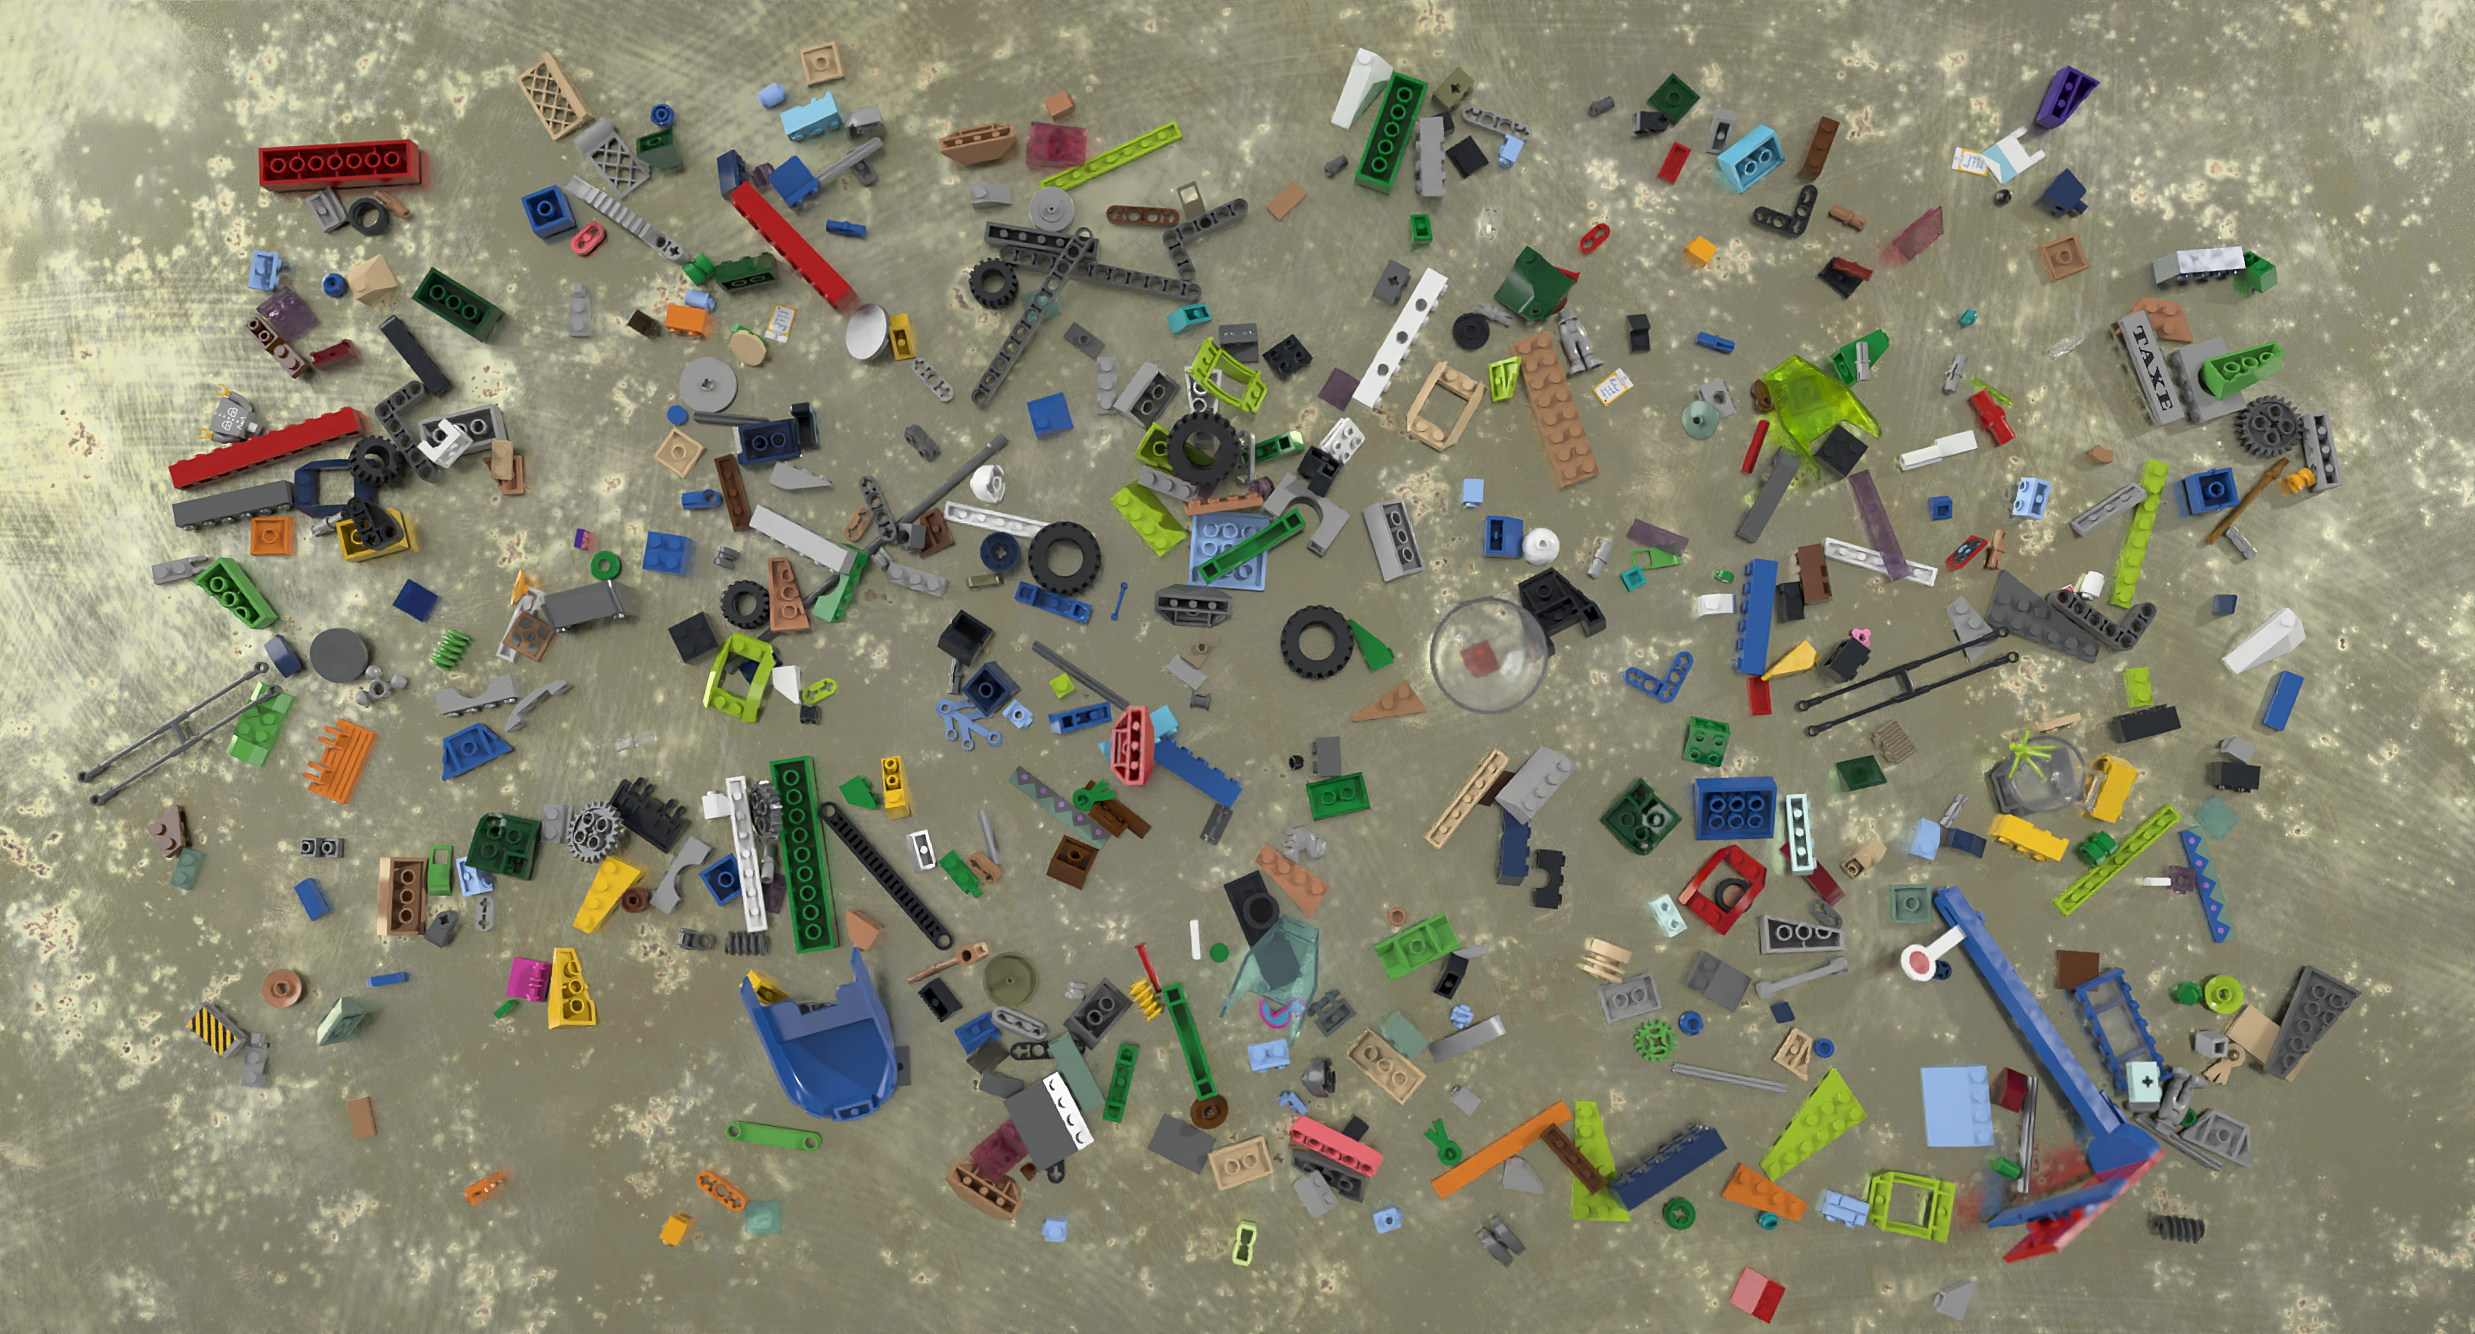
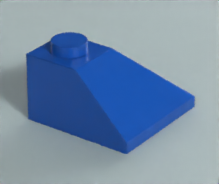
M1063 392L1027 402L1037 439L1074 428Z

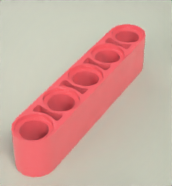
M1298 1116L1289 1130V1136L1294 1141L1366 1176H1374L1383 1161V1157L1378 1151L1305 1116Z

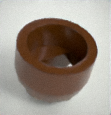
M1024 1165L1019 1169L1028 1181H1031L1036 1175V1169L1032 1165Z

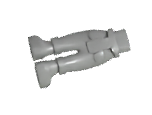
M1572 309L1557 313L1560 319L1558 324L1560 326L1561 339L1568 354V359L1572 362V367L1569 368L1570 376H1577L1583 374L1586 369L1589 372L1604 364L1603 359L1593 357V351L1590 348L1586 331L1577 319V315L1573 314ZM1576 344H1578L1582 358H1584L1585 366L1580 360Z
M2174 1066L2172 1069L2173 1081H2170L2160 1105L2158 1118L2156 1119L2158 1123L2154 1129L2167 1137L2170 1136L2172 1130H2176V1127L2184 1119L2194 1091L2196 1089H2205L2208 1085L2206 1080L2190 1075L2189 1071L2178 1066ZM2181 1090V1094H2180L2178 1100H2176V1099H2177V1096H2178V1094H2179V1091Z

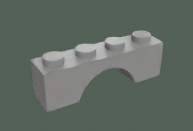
M512 674L491 678L487 691L477 698H468L460 689L454 687L435 692L439 714L446 715L447 718L456 717L458 712L463 711L465 713H473L480 707H484V709L494 708L496 703L511 704L515 702L514 699L521 698L516 675Z
M690 836V838L684 840L681 845L683 849L680 854H676L671 861L672 867L669 871H665L660 879L662 883L650 895L652 899L649 903L668 915H673L683 900V896L678 888V879L681 872L693 864L704 865L714 850L713 847L695 836Z

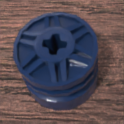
M994 532L982 541L980 557L984 565L991 571L1007 573L1019 564L1021 548L1011 534ZM1000 548H1003V551L1006 552V555H1003L1002 558H999V555L996 554V551H999Z

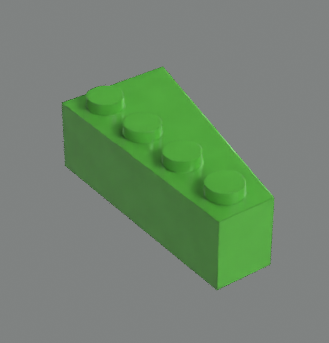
M2276 341L2206 359L2203 363L2200 378L2221 401L2280 371L2286 352Z
M220 557L192 581L197 586L202 587L208 595L217 599L224 608H228L233 612V615L251 629L264 630L278 618L233 558Z

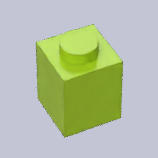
M1066 672L1049 682L1060 700L1077 691Z

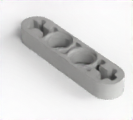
M1474 105L1465 106L1461 113V118L1466 124L1502 137H1506L1508 134L1526 143L1532 134V130L1528 125ZM1469 110L1473 111L1472 115L1474 116H1471V118H1468L1466 114ZM1480 113L1481 116H1480V118H1479V122H1477L1476 120H1477L1478 114ZM1489 116L1492 118L1493 123L1485 125L1482 119ZM1502 123L1510 125L1508 132H1503L1500 129ZM1514 126H1515V127H1517V128H1516V130H1515L1514 135H1512L1511 133L1513 132V129H1514ZM1525 130L1526 135L1523 138L1520 137L1519 132Z

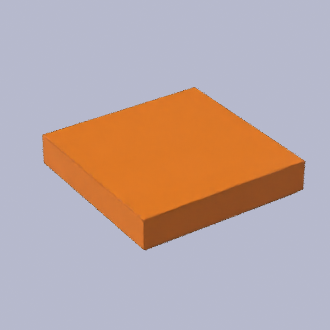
M251 517L250 555H291L292 517Z

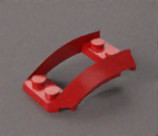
M1737 844L1720 849L1701 869L1678 900L1683 906L1688 907L1713 927L1716 932L1725 936L1747 907L1765 888L1767 868ZM1722 860L1726 861L1754 883L1729 914L1698 890Z

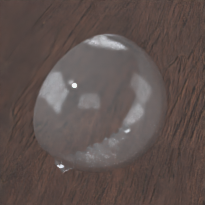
M1511 591L1498 593V598L1489 595L1478 599L1459 602L1457 607L1455 603L1441 606L1443 614H1439L1441 622L1435 630L1430 646L1431 670L1443 694L1454 704L1467 711L1492 715L1513 710L1531 698L1545 676L1548 664V647L1545 635L1536 619L1526 609L1518 605L1516 597L1512 598Z

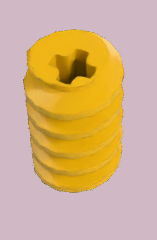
M1143 978L1128 989H1132L1129 996L1136 995L1133 1002H1140L1137 1008L1145 1009L1142 1016L1149 1015L1146 1022H1149L1164 1012L1162 1010L1165 1004L1158 1005L1161 998H1153L1156 991L1149 992L1152 985H1145L1148 979Z

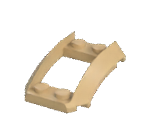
M1448 361L1436 363L1406 415L1407 433L1438 451L1445 450L1447 447L1456 444L1487 391L1482 380L1480 383L1448 366ZM1436 382L1469 401L1451 433L1418 416Z

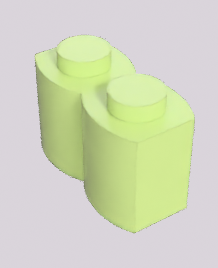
M1242 1220L1238 1225L1237 1241L1233 1248V1262L1235 1264L1248 1266L1252 1260V1245L1257 1236L1256 1224L1253 1222Z

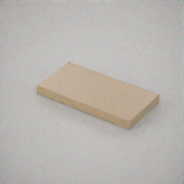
M2246 1004L2225 1036L2229 1037L2234 1043L2239 1044L2245 1051L2265 1065L2280 1026L2251 1005ZM2313 1050L2303 1055L2296 1067L2286 1076V1081L2292 1082Z
M1369 1026L1365 1027L1343 1054L1348 1061L1402 1106L1427 1077L1426 1074L1407 1058L1405 1059L1400 1052Z

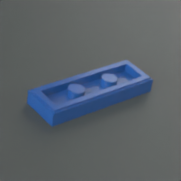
M2287 670L2283 671L2263 724L2276 730L2284 731L2303 683V677Z

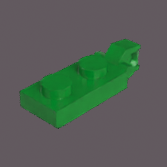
M953 849L938 861L952 880L966 894L970 892L976 899L983 894L977 887L980 884L977 880L978 878Z

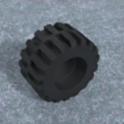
M987 258L986 262L983 260L979 261L980 265L973 267L974 271L970 272L971 278H969L970 290L974 298L980 305L983 304L985 308L991 307L992 310H996V307L1002 309L1004 304H1011L1010 300H1014L1016 297L1015 293H1018V280L1013 268L1006 261L1003 260L1001 262L999 258H995V260ZM991 275H999L1004 278L1003 287L993 293L985 291L983 283L986 278Z
M370 435L369 438H362L361 441L356 443L348 457L349 464L347 466L348 469H352L350 472L351 476H356L355 480L358 483L360 481L364 482L363 485L366 487L370 484L371 488H375L377 485L380 488L385 484H389L402 466L400 465L402 458L399 457L401 452L396 450L397 445L395 443L392 445L390 443L391 440L388 438L383 440V436L375 438V435ZM374 454L379 456L383 460L385 468H372L367 464L365 455Z
M751 580L735 581L734 585L730 584L727 586L729 589L727 591L724 590L722 593L724 598H721L720 602H722L723 606H720V608L724 612V618H727L729 623L742 629H755L756 626H762V622H767V616L770 615V600L768 591L763 586ZM745 594H752L756 599L754 611L746 616L739 614L737 610L738 600Z

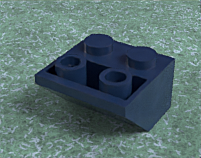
M735 149L716 158L720 191L725 200H730V195L745 181L748 182V179H745V172H747L746 162L742 160V156Z

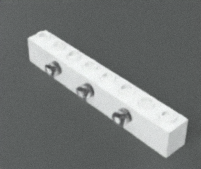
M1429 267L1427 268L1357 387L1351 401L1370 412L1373 407L1377 409L1382 400L1380 398L1383 391L1387 392L1392 383L1389 381L1391 376H1396L1401 368L1398 364L1401 359L1406 360L1411 351L1408 347L1411 342L1413 344L1416 343L1420 336L1417 333L1420 327L1424 328L1429 320V317H1427L1430 310L1434 312L1439 303L1437 301L1440 294L1443 296L1447 290L1448 285H1446L1448 278Z

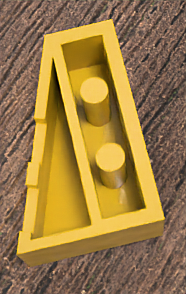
M2011 814L2003 815L1994 836L2000 838L1999 841L2009 846L2012 844L2017 847V851L2024 854L2030 853L2034 855L2035 860L2045 863V861H2060L2070 841L2065 838L2058 839L2051 835L2052 832L2047 830L2044 832L2034 827L2033 824Z

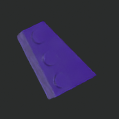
M2069 65L2060 69L2054 77L2035 122L2051 130L2063 125L2080 103L2101 82Z

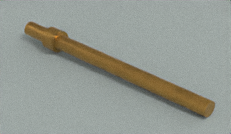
M2283 457L2275 467H2271L2266 472V476L2206 539L2207 543L2212 545L2268 484L2281 475L2280 472L2289 463L2287 458Z

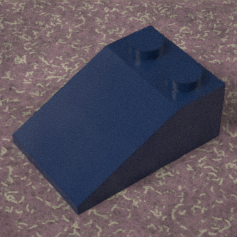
M794 418L732 427L740 465L800 456Z

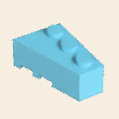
M831 91L826 92V97L818 101L817 98L811 99V104L805 107L798 105L780 114L786 135L790 141H799L804 136L810 134L818 135L823 130L836 129L841 124H844L838 104Z

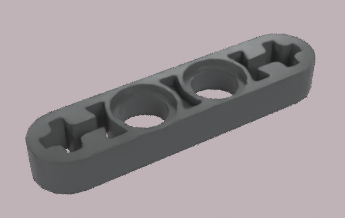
M863 476L859 480V487L877 531L884 542L888 544L894 543L898 537V530L880 487L872 476ZM867 481H870V487L874 492L870 493V490L866 487ZM873 497L880 498V502L878 505H871V499ZM881 513L887 514L884 522H878L877 520ZM886 526L888 527V529H889L891 532H893V533H891V537H890V538H888V537L886 536V535H887V531H886V529L884 528V527H886Z

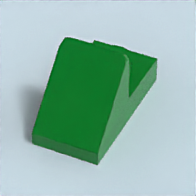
M1429 214L1410 215L1411 244H1431L1433 236Z

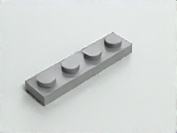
M2133 482L2071 522V526L2085 538L2147 498V491Z

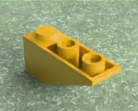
M899 755L881 759L887 813L890 819L910 816L901 757Z

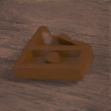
M936 507L920 516V525L926 526L924 549L921 548V552H919L920 558H925L954 542L939 508Z

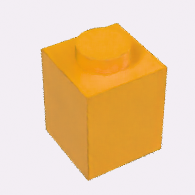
M1699 235L1696 240L1692 238L1686 246L1688 252L1685 256L1704 268L1718 247Z
M674 1213L669 1217L659 1238L663 1239L664 1244L670 1247H677L682 1243L692 1222Z

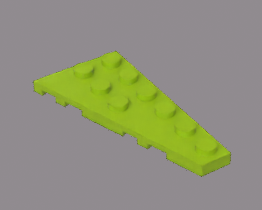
M1835 1067L1831 1068L1827 1077L1819 1084L1818 1089L1807 1100L1792 1120L1791 1125L1783 1132L1782 1137L1759 1164L1771 1182L1868 1117Z
M1575 1100L1574 1145L1605 1178L1607 1183L1597 1193L1592 1195L1573 1174L1572 1219L1631 1222L1628 1211L1618 1207L1607 1188L1612 1185L1610 1182L1617 1178L1618 1175L1595 1101Z

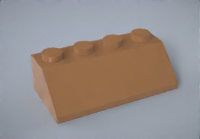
M380 857L376 935H424L428 858Z

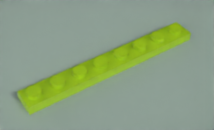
M2155 459L2148 461L2141 488L2147 491L2148 497L2136 504L2110 597V605L2126 610L2131 607L2170 466L2168 463Z

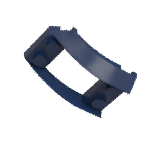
M348 459L311 461L295 470V509L311 518L331 517L342 510L350 516L347 504L316 506V471L348 469ZM365 459L369 466L375 468L374 459ZM354 476V497H360L375 503V488H371L370 484L367 487L364 486L362 481L358 483L355 480L357 477ZM361 502L356 507L357 511L362 508Z

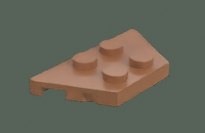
M2142 297L2134 306L2133 311L2129 313L2131 315L2142 310L2148 313L2151 318V329L2156 332L2158 339L2188 344L2193 342L2192 334L2179 302Z

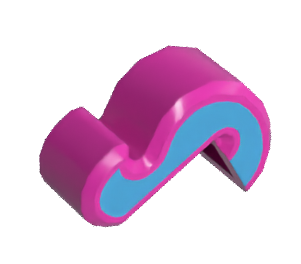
M1264 998L1259 1002V1013L1262 1020L1268 1026L1276 1029L1283 1028L1289 1024L1293 1014H1296V1018H1301L1307 1009L1305 1002L1300 998L1293 999L1276 1013L1273 1012Z

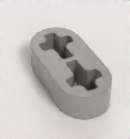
M483 895L476 902L475 927L481 932L491 931L495 926L497 903L491 895ZM486 898L487 902H490V906H487V908L486 906L482 905V902L486 901ZM486 915V921L489 922V925L484 928V925H481V921L485 920Z
M1486 944L1454 950L1452 953L1468 959L1488 954Z

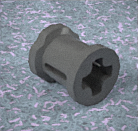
M1192 691L1190 707H1201L1209 711L1211 693L1205 695Z

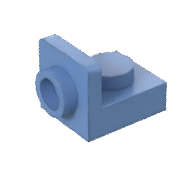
M1293 1090L1290 1093L1286 1091L1279 1097L1278 1105L1280 1108L1290 1100L1289 1106L1296 1114L1300 1112L1303 1115L1308 1111V1107Z

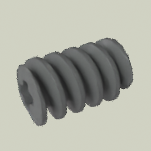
M728 931L725 940L726 955L729 953L733 956L736 952L739 956H742L744 952L746 956H750L751 953L754 956H758L759 953L762 956L767 954L768 938L767 936L763 937L762 932H759L758 937L755 936L754 932H751L750 937H748L747 931H744L743 936L740 937L739 931H736L735 936L732 937L731 931Z
M2159 1215L2157 1224L2162 1240H2166L2169 1237L2170 1241H2174L2176 1238L2178 1242H2182L2184 1239L2186 1243H2190L2192 1239L2193 1243L2197 1244L2199 1239L2204 1236L2205 1225L2202 1219L2196 1220L2194 1218L2188 1219L2186 1217Z

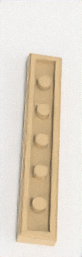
M1495 748L1424 839L1440 851L1512 760Z

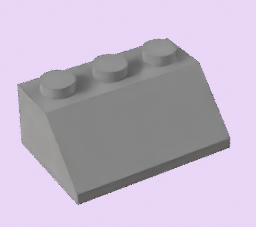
M1145 361L1113 407L1124 417L1147 432L1153 420L1157 421L1181 386L1159 366Z

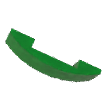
M1124 1043L1119 1045L1102 1116L1104 1120L1121 1124L1139 1047Z

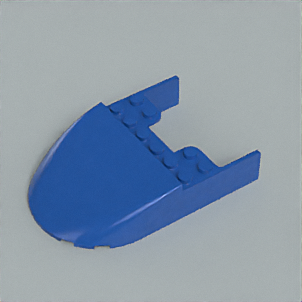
M857 946L853 947L851 966L857 981L837 988L835 995L839 1004L803 1014L799 1005L791 1000L762 1006L748 976L744 977L740 996L787 1098L795 1106L798 1105L804 1109L806 1114L821 1119V1117L833 1119V1122L858 1120L878 1111L880 1106L892 1096L898 1076L897 1059L889 1019L884 1005L879 1000Z

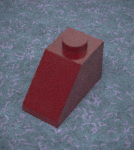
M2006 1067L1993 1104L2019 1113L2025 1097L2026 1075Z

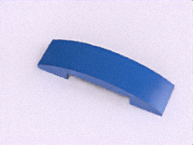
M1020 581L1014 599L1084 624H1086L1092 605L1058 595Z

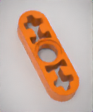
M705 1170L698 1174L696 1178L698 1187L731 1211L739 1212L746 1207V1196L715 1173ZM708 1175V1180L711 1183H715V1181H717L718 1183L714 1185V1187L711 1190L710 1187H712L713 1185H711L708 1182L706 1184H703L702 1182L704 1179L702 1178V1176L705 1177ZM722 1185L727 1189L725 1196L717 1194L718 1186ZM731 1192H733L734 1194L731 1197L733 1199L740 1198V1203L742 1204V1206L738 1205L737 1207H735L734 1200L730 1198L728 1201H726L725 1199L730 1196Z

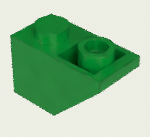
M2251 251L2243 254L2245 269L2239 272L2248 286L2260 293H2264L2278 284L2275 265Z
M857 775L839 786L848 804L873 810L881 809L879 806L881 801L876 793L872 794L869 787H871V784L866 777L863 778L861 775Z

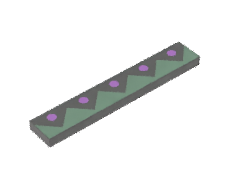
M1018 766L1008 779V782L1099 850L1112 835L1021 766Z

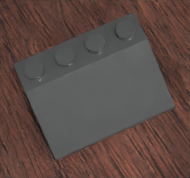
M1059 1072L1043 1077L1003 1101L1038 1172L1094 1142Z

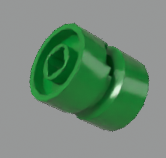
M702 251L694 257V262L689 261L682 267L683 271L697 287L706 281V276L711 277L716 273V267Z
M2101 831L2093 837V842L2088 841L2080 848V851L2089 863L2099 867L2107 860L2106 857H2111L2119 851V846L2109 834Z

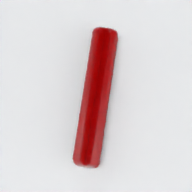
M1766 420L1759 421L1741 468L1742 472L1747 474L1753 472L1770 422Z

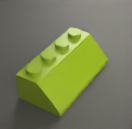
M1138 478L1120 490L1110 501L1161 560L1185 540L1189 534L1148 487L1138 484Z

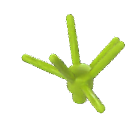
M2026 730L2022 743L2012 742L2010 744V749L2015 751L2017 758L2009 778H2013L2022 758L2043 779L2044 775L2029 757L2034 755L2050 759L2051 755L2035 752V750H2054L2055 746L2028 747L2026 743L2030 730Z

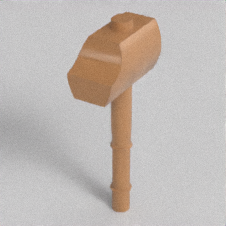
M975 941L959 948L955 953V957L907 978L908 983L913 984L957 964L969 966L985 959L989 955L985 941Z

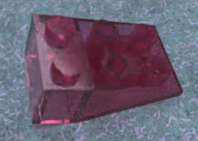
M1031 121L1027 132L1025 164L1041 167L1085 166L1087 128Z
M1939 206L1935 210L1933 207L1930 208L1898 236L1899 241L1895 246L1909 262L1944 233L1942 207Z
M1009 1118L969 1154L995 1183L1029 1153L1011 1118Z

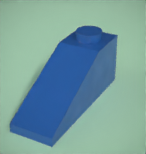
M1109 702L1048 714L1052 733H1065L1113 720Z

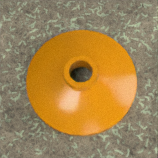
M523 569L518 574L510 606H514L522 595H527L529 585L525 584Z

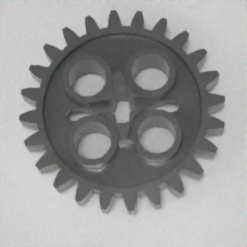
M2266 395L2263 398H2256V401L2249 402L2250 406L2244 409L2246 412L2240 414L2244 419L2238 421L2239 424L2243 425L2238 431L2244 432L2240 438L2247 439L2244 445L2251 444L2250 451L2257 449V455L2264 452V457L2270 456V454L2272 457H2275L2278 454H2285V451H2291V446L2298 444L2296 440L2300 439L2301 436L2297 433L2303 431L2298 425L2302 424L2303 421L2297 419L2301 416V413H2294L2297 407L2291 408V401L2284 403L2285 397L2278 400L2277 395L2271 398L2269 395ZM2270 409L2274 411V417L2270 414ZM2255 420L2259 422V428L2255 425ZM2282 424L2286 427V432L2283 431ZM2267 435L2271 438V443L2268 442Z
M768 780L756 781L752 784L753 787L750 788L751 793L748 794L753 832H755V838H758V841L762 842V844L774 843L778 840L777 837L780 836L779 831H782L780 824H783L781 820L783 814L780 812L782 806L780 805V798H777L778 791H775V786H772V782H768Z
M593 801L591 805L585 804V810L579 809L580 815L574 814L576 820L570 821L573 827L568 828L571 835L567 836L571 840L567 845L572 847L570 852L574 853L573 857L589 864L593 862L598 864L599 860L605 861V855L611 857L610 851L617 850L615 844L621 843L618 837H622L623 834L619 832L624 829V826L620 825L623 822V819L619 818L621 813L616 811V807L606 802L598 801L596 803Z

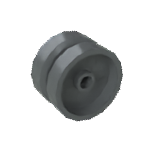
M1496 1216L1489 1223L1491 1229L1496 1234L1493 1235L1488 1229L1483 1228L1477 1234V1237L1482 1241L1488 1252L1507 1268L1514 1261L1512 1255L1507 1250L1510 1248L1514 1254L1520 1256L1526 1250V1247Z

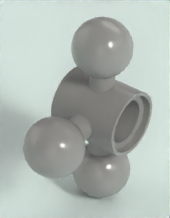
M371 665L365 671L366 677L373 680L369 686V692L359 691L355 696V700L359 705L366 706L373 697L388 699L393 694V688L397 690L403 689L407 684V680L403 675L397 674L391 678V682H383L380 680L381 669L376 665ZM382 685L384 692L380 695L378 689Z

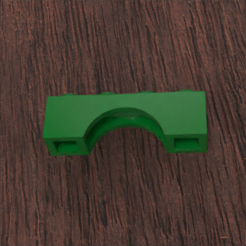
M841 543L858 553L849 574H840V582L836 590L829 595L819 596L812 614L830 623H840L843 620L845 609L853 596L852 592L860 580L859 575L867 563L869 553L850 544Z

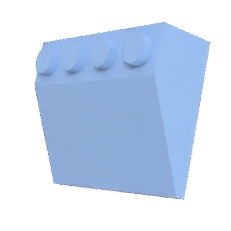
M1982 1064L1921 1068L1928 1146L1994 1145L1987 1067Z

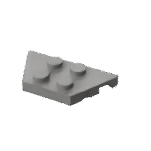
M2209 1109L2193 1126L2188 1127L2179 1135V1137L2252 1170L2253 1165L2250 1163V1151H2252L2249 1140L2250 1126L2214 1109Z

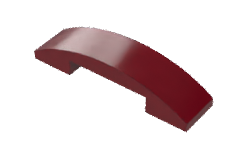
M1788 841L1779 850L1791 863L1790 844ZM1816 859L1817 869L1813 870V875L1803 876L1818 891L1817 894L1833 907L1845 894Z

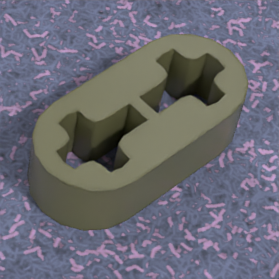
M999 573L966 578L967 588L1003 584L1002 574Z

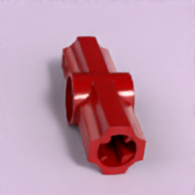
M1986 388L1970 397L1981 414L1980 420L1982 424L1991 430L2000 446L2016 437L2006 421L2004 410L1995 404Z

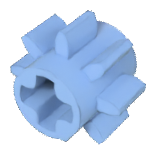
M1463 1004L1460 1007L1454 1006L1450 1015V1020L1454 1021L1453 1026L1462 1029L1463 1025L1469 1026L1473 1017V1013L1469 1012L1470 1007Z

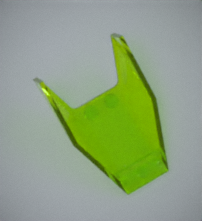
M1792 355L1763 376L1783 432L1817 481L1821 480V472L1813 457L1810 443L1838 423L1847 421L1878 440L1882 438V425L1847 384L1800 356Z

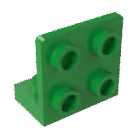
M1691 716L1689 722L1690 735L1683 759L1720 767L1731 735L1729 724Z

